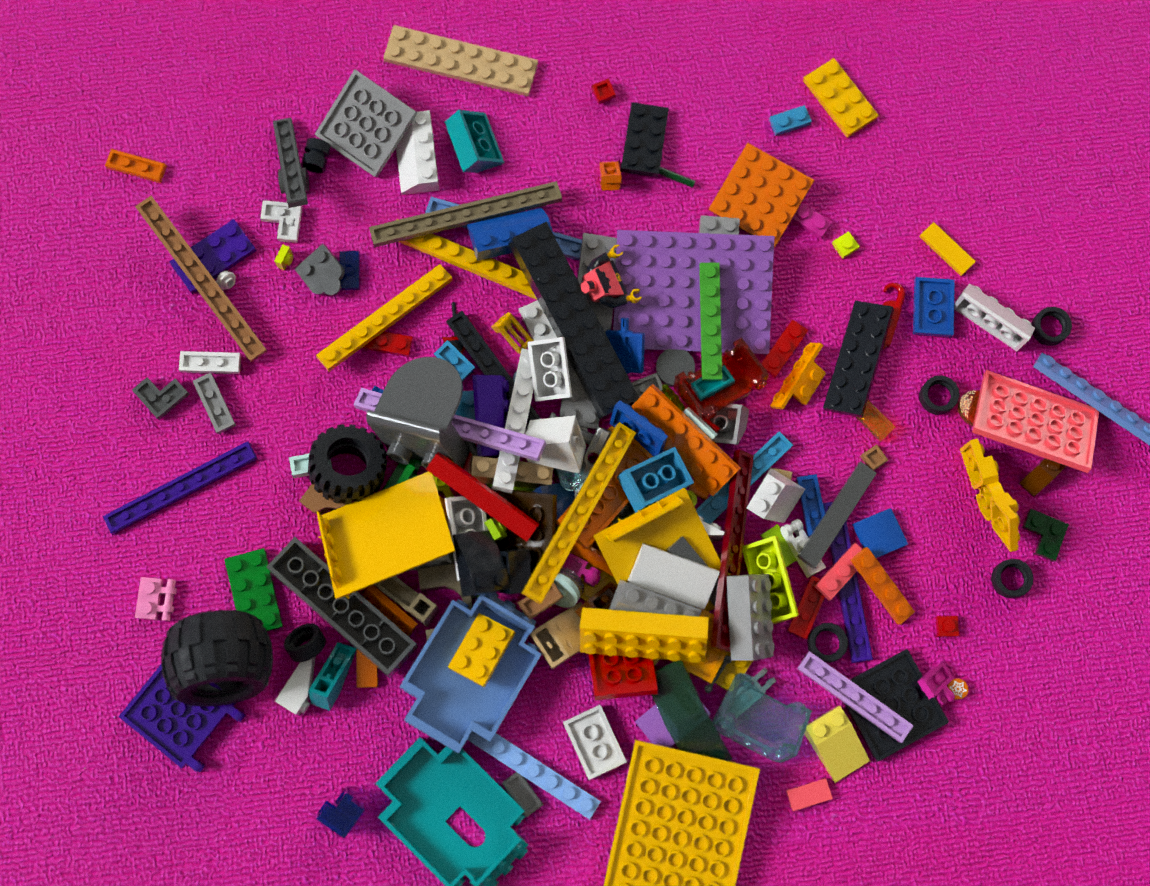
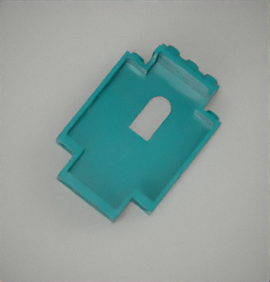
M419 737L375 783L393 801L378 818L445 886H461L465 881L464 875L471 880L470 883L473 886H496L499 883L496 879L501 874L506 876L513 868L511 863L516 858L521 860L528 852L526 847L529 844L511 827L512 824L517 826L525 818L523 815L525 810L463 748L459 753H456L445 747L438 754L422 737ZM459 807L484 830L485 840L480 846L472 847L468 845L445 822Z

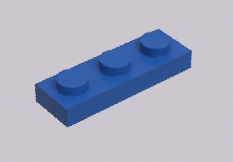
M817 474L796 478L797 484L805 488L800 497L808 537L811 536L825 514Z

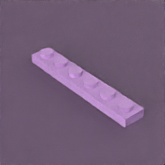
M810 651L797 669L898 742L902 743L912 729L913 725Z

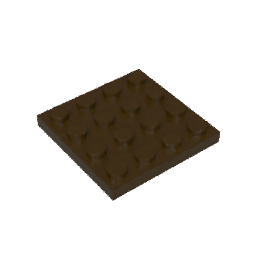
M493 490L539 523V526L527 542L507 527L505 531L507 537L502 540H495L499 549H529L532 575L556 533L557 495L513 490L512 493ZM486 513L487 521L493 518L492 516Z

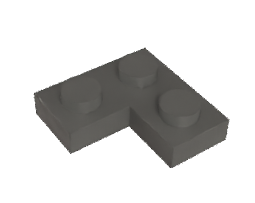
M148 377L132 389L158 420L190 395L176 378L161 391Z

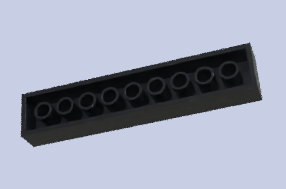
M544 222L511 238L508 245L557 338H565L567 357L599 418L602 419L612 414L614 406L619 400L627 404L638 400L639 396L587 297L582 292L581 286L548 223Z

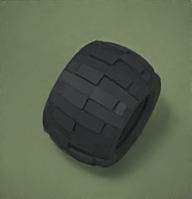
M236 610L202 612L179 620L166 632L167 636L163 641L161 653L162 675L166 687L169 688L171 696L175 700L191 706L228 705L250 699L261 693L268 686L273 665L272 643L266 628L263 627L262 621L256 616ZM214 682L222 690L212 687L209 683Z

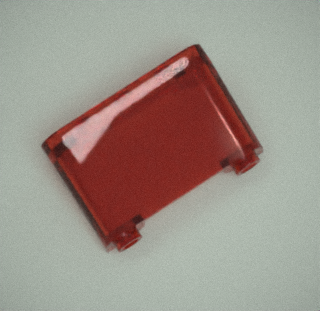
M742 337L733 342L735 347L730 351L728 349L725 350L722 356V366L725 365L735 379L733 385L700 401L690 387V384L702 377V370L699 369L694 373L690 371L688 375L683 371L675 376V392L701 419L709 420L713 418L721 409L753 390H760L766 386L769 373Z

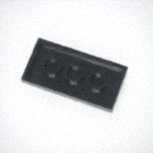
M635 102L631 103L620 172L651 177L659 176L669 108Z

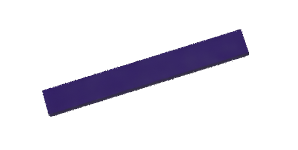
M247 441L104 515V521L110 533L114 535L258 460L250 442Z
M832 502L823 503L825 513ZM845 521L830 545L833 565L851 547L847 521ZM855 573L838 592L846 636L848 638L851 663L873 660L857 573Z

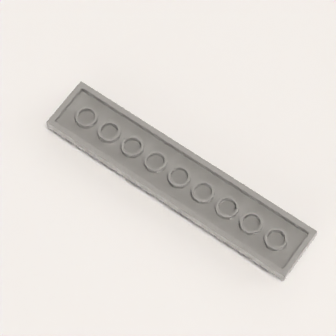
M583 233L577 275L580 286L583 282L582 277L587 274V267L590 262L605 252L609 253L610 249L617 245V238ZM610 258V261L613 260L616 265V259ZM584 293L604 332L608 329L611 330L613 308H609L600 302L591 301L589 294ZM567 357L572 397L561 399L559 417L576 415L580 427L596 430L599 426V416Z

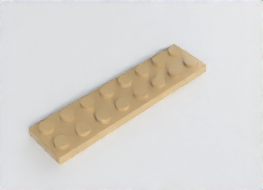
M393 25L383 57L384 62L529 97L538 66V60L396 25Z

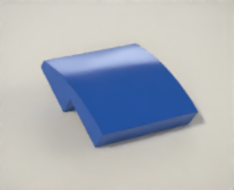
M891 508L852 524L863 548L868 547L875 558L908 545Z

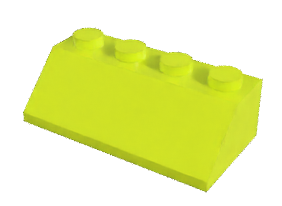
M772 536L743 546L742 552L748 574H769L771 581L770 600L772 602L771 621L773 624L788 621L799 616L778 536Z

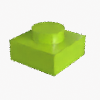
M491 518L485 522L494 540H502L507 537L506 527L499 521Z

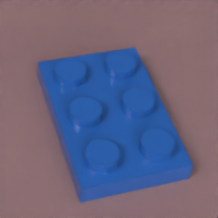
M915 277L913 335L952 337L954 335L955 279Z
M619 400L614 406L609 424L615 428L619 422L636 432L634 439L653 457L661 454L668 438L661 428H656L645 416H640L629 404Z

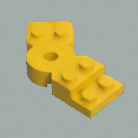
M978 438L970 440L960 448V452L973 489H979L980 494H976L979 509L983 517L987 521H991L993 530L1009 551H1017L1018 541H1020V534L1018 532L1020 519L1017 514L1019 510L1018 503L1015 499H1012L1008 492L1004 493L999 483V467L997 462L993 460L992 456L984 457V447L979 443Z

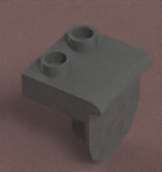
M422 357L401 366L389 379L375 410H368L366 419L368 425L388 448L387 457L397 463L407 465L410 459L422 461L421 465L427 468L435 454L439 451L463 469L470 449L451 423L462 399V380L455 367L443 359Z

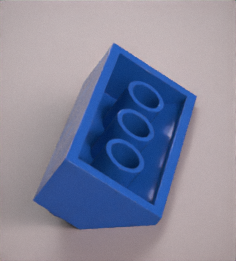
M542 207L467 224L477 261L512 253L508 245L511 238L544 222L548 223L553 233L549 217Z

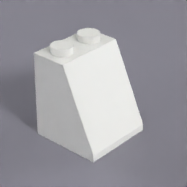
M576 415L530 420L528 428L525 430V435L545 440L546 446L539 462L527 459V461L580 473L586 443Z
M770 468L750 500L747 509L763 519L784 523L805 491V488Z

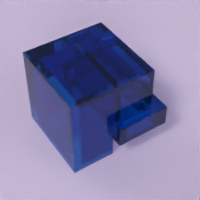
M345 787L334 804L327 800L316 814V820L345 839L364 812V805L353 798V791Z

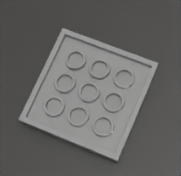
M354 70L315 135L328 142L334 149L368 173L378 177L418 112L359 71Z

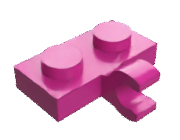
M943 661L933 666L917 681L929 699L937 695V701L940 705H944L947 699L951 702L955 698L954 693L947 687L954 677Z

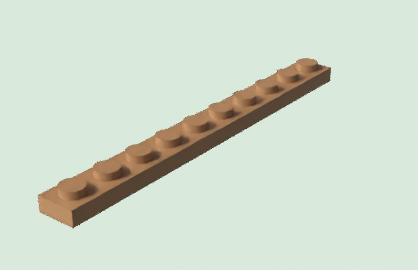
M149 196L136 205V209L250 362L266 353V348L154 198Z

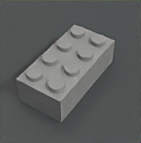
M769 574L727 576L731 660L754 661L773 657L775 646L772 640L773 622L771 621L772 602L770 600L771 581Z

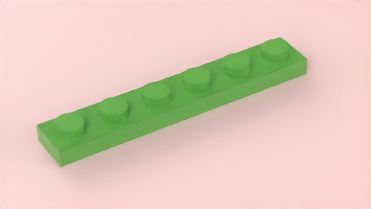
M699 263L702 381H722L719 263Z

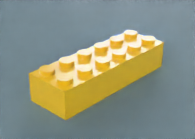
M582 608L580 652L606 654L608 656H628L630 658L643 657L705 663L708 617Z

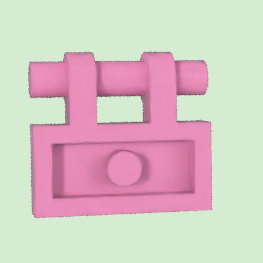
M141 577L135 618L157 620L158 612H162V620L170 621L171 613L174 612L172 604L173 597L177 591V588H175L176 580L168 579L167 587H162V579ZM161 594H165L164 605L161 606Z

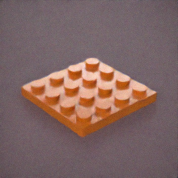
M747 142L708 210L719 217L740 218L739 228L751 235L774 236L775 248L814 183V179Z

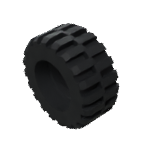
M344 424L338 425L336 429L330 427L326 429V434L322 432L317 436V440H314L312 443L308 461L309 479L311 484H315L314 489L318 493L323 492L325 499L329 500V498H332L334 503L339 504L340 501H343L345 505H349L352 501L358 502L363 500L364 497L370 496L380 489L387 466L386 450L383 448L381 440H376V435L373 432L368 433L364 427L359 429L355 428L356 425L352 424L349 427H344ZM349 453L362 459L366 469L356 475H342L334 471L328 461L338 454Z

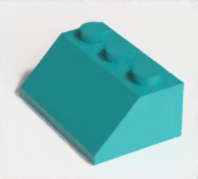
M458 110L445 121L463 172L478 173L504 163L486 113Z

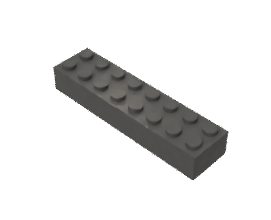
M296 537L266 566L278 580L389 678L397 672L418 648L411 638L357 591L349 594V599L346 596L336 599L328 565Z

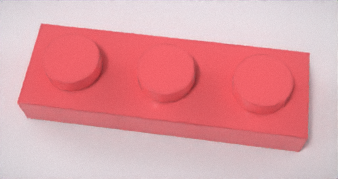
M856 543L842 555L814 586L827 600H831L858 571L850 561L862 550Z

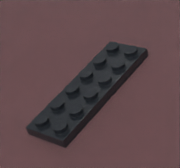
M855 301L823 406L825 411L863 418L893 316L894 308L892 306Z

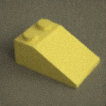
M841 706L834 707L801 728L834 783L870 761Z

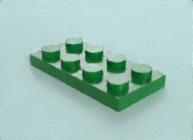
M262 548L225 558L236 611H243L256 616L262 621L263 627L266 628L267 632L283 628L272 575L266 567L269 564L266 550Z

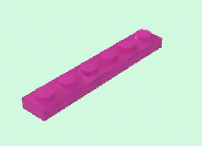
M733 166L730 168V170L728 171V173L725 175V179H726L727 176L729 175V173H730V171L732 170ZM801 203L791 220L819 239L824 236L832 221Z

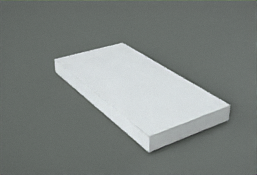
M643 543L628 578V583L704 610L720 572Z

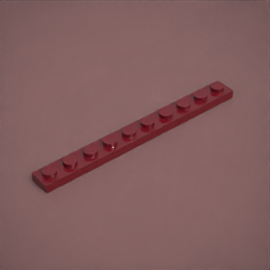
M741 449L734 450L733 461L741 468L730 480L710 643L711 648L722 652H731L727 576L740 575L754 455Z

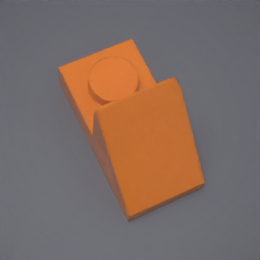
M599 162L601 190H619L621 183L619 162Z

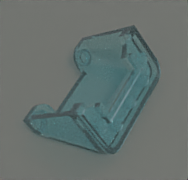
M738 673L734 677L712 720L711 728L774 762L782 763L797 756L812 710L806 708L800 702L785 705L753 688L755 683L751 676L745 673Z

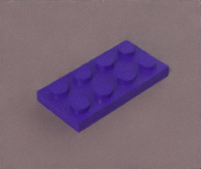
M234 219L190 247L213 279H216L220 273L229 270L257 251ZM174 259L169 261L191 294L198 291Z

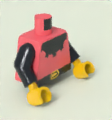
M614 245L609 253L605 252L594 258L587 267V274L582 277V292L588 293L591 301L600 302L609 308L626 305L629 301L636 304L642 298H635L633 294L639 293V289H633L630 295L626 296L628 293L613 260L610 261V258L616 259L623 254V252L620 254L614 252V249L620 245Z

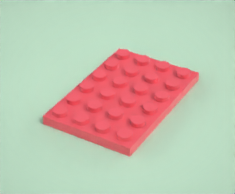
M986 370L983 374L972 433L1089 473L1092 468L1099 411L1089 405Z

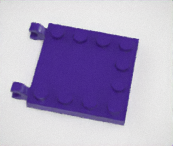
M161 664L118 717L180 768L184 769L188 765L194 771L200 773L205 765L193 756L227 714L239 722L246 715L234 707L236 703L203 707L186 705L175 700L171 696L169 688L166 687ZM214 682L209 683L212 687L222 690Z

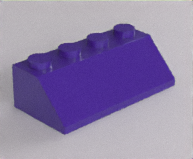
M472 375L475 420L505 429L510 406L506 393L509 392L508 380L501 375ZM477 444L478 456L488 458L499 457L500 450Z

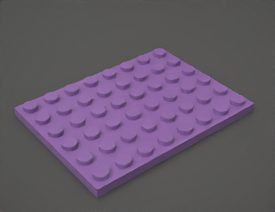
M617 230V245L620 246L616 248V254L621 252L623 254L616 258V268L628 293L626 296L630 295L633 289H639V293L633 294L635 298H642L636 304L629 301L626 305L614 308L613 330L621 329V318H629V330L645 333V349H680L701 352L699 263H719L722 352L769 353L774 236Z

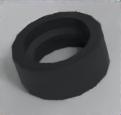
M1047 307L1041 310L1034 317L1031 324L1035 327L1033 332L1034 338L1047 346H1054L1064 341L1072 329V322L1068 313L1057 307ZM1046 316H1052L1059 320L1062 325L1060 335L1052 337L1044 333L1040 324L1041 320Z
M943 375L928 379L921 387L919 393L920 403L923 408L935 415H942L952 410L960 397L959 388L951 378ZM935 384L945 386L951 395L948 404L944 406L933 404L928 397L930 387Z
M1008 559L999 563L994 568L991 582L999 595L1013 599L1023 596L1030 591L1034 576L1031 568L1025 562L1019 559ZM1015 567L1020 570L1024 578V583L1020 589L1015 591L1009 590L1002 584L1001 574L1004 569Z
M307 623L297 627L286 637L284 647L293 661L305 662L316 657L323 650L326 639L317 625Z
M823 623L809 633L807 646L808 650L822 661L832 663L842 658L846 653L848 638L844 630L838 625ZM823 631L833 632L839 639V648L832 655L822 654L816 647V638Z

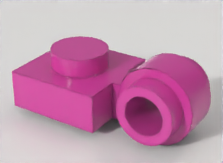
M572 553L569 554L560 570L563 574L577 581L583 576L585 578L583 582L591 587H594L595 584L598 585L601 579V572L594 567L586 569L588 562Z

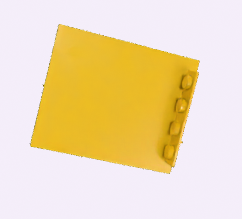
M429 471L321 515L317 511L321 532L319 538L323 541L324 555L327 559L336 599L344 596L349 599V594L455 551L434 476Z
M685 488L642 510H638L635 514L623 520L618 519L619 522L593 535L617 584L620 579L628 582L643 543L667 551L666 549L681 536L685 538L708 567L720 570L721 561ZM708 600L704 610L709 612L715 607Z

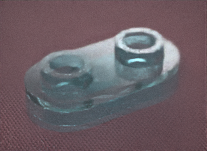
M555 468L561 486L565 490L575 491L580 487L582 480L580 473Z

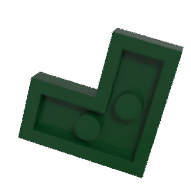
M1030 509L1022 528L1041 536L1034 554L1052 562L1056 561L1069 524Z

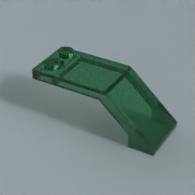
M678 660L656 670L658 694H654L652 697L678 749L722 760H732V755L706 712L683 661Z

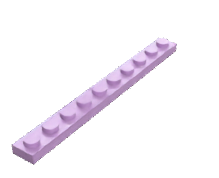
M361 388L353 405L359 410L366 412L368 410L374 411L382 393ZM454 415L451 422L463 440L539 462L546 446L545 440L462 416Z

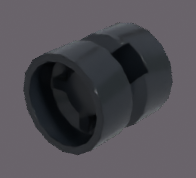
M309 138L304 150L306 153L302 156L301 167H307V171L313 173H324L327 165L325 157H329L331 145L321 139Z

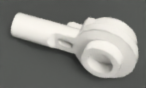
M223 271L217 277L216 283L222 291L234 286L236 276L232 272Z

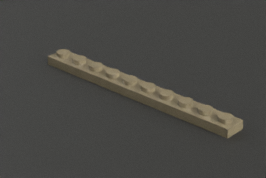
M555 181L369 227L375 248L562 202V196L558 183Z

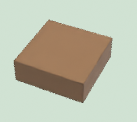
M877 444L860 455L863 462L873 471L888 461Z

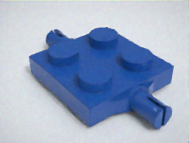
M621 318V329H608L605 331V334L626 373H643L645 333L629 330V318Z

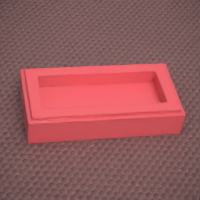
M826 778L786 790L792 811L833 799Z

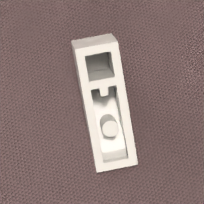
M316 657L299 663L275 702L295 715L304 714L310 706L308 691L313 683Z

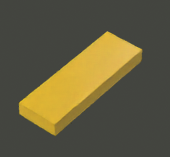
M934 222L919 236L960 276L976 262Z

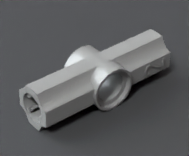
M599 426L597 427L589 447L585 451L580 473L575 474L573 482L578 485L584 483L595 462L588 460V455L590 453H597L599 456L612 432Z

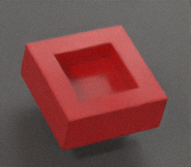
M609 78L591 85L598 104L616 98V93Z
M958 616L935 617L937 637L959 636Z

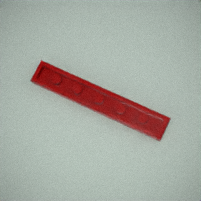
M439 451L426 468L430 473L526 542L539 526V523Z

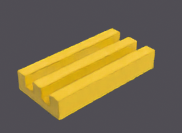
M507 312L505 314L506 317L502 318L501 322L497 323L495 327L518 354H521L522 348L526 349L528 347L527 342L534 340L514 316ZM509 320L522 334V336L527 340L525 343L514 331V329L509 325ZM504 326H505V327L507 328V330L512 334V336L518 341V343L521 345V347H519V346L516 344V342L511 338V336L505 331V329L503 328Z

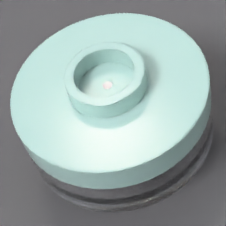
M561 567L554 583L564 598L555 604L560 607L569 608L573 607L583 594L584 584L580 577L572 570Z

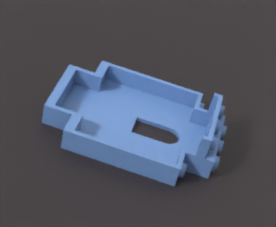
M496 592L480 594L471 610L467 609L468 605L459 599L457 601L452 600L399 687L417 698L403 721L456 753L460 752L471 732L487 742L491 741L541 656L537 646L529 642L528 644L524 643L535 628L534 625L537 621L528 619L523 612L515 609L516 605L511 601L505 600L504 602L499 599V595ZM478 613L510 628L516 633L485 688L448 668Z

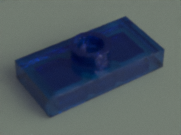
M340 251V264L345 271L344 277L340 281L341 290H360V252Z

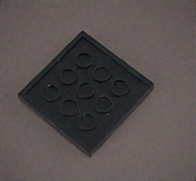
M908 649L850 679V681L913 725L904 741L900 743L844 703L876 762L949 723L936 698L929 699L917 681L923 675Z

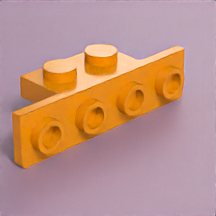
M809 343L804 348L803 354L794 364L793 370L783 381L781 389L773 397L770 405L773 409L783 410L791 396L801 404L807 405L826 374L814 362L823 344Z

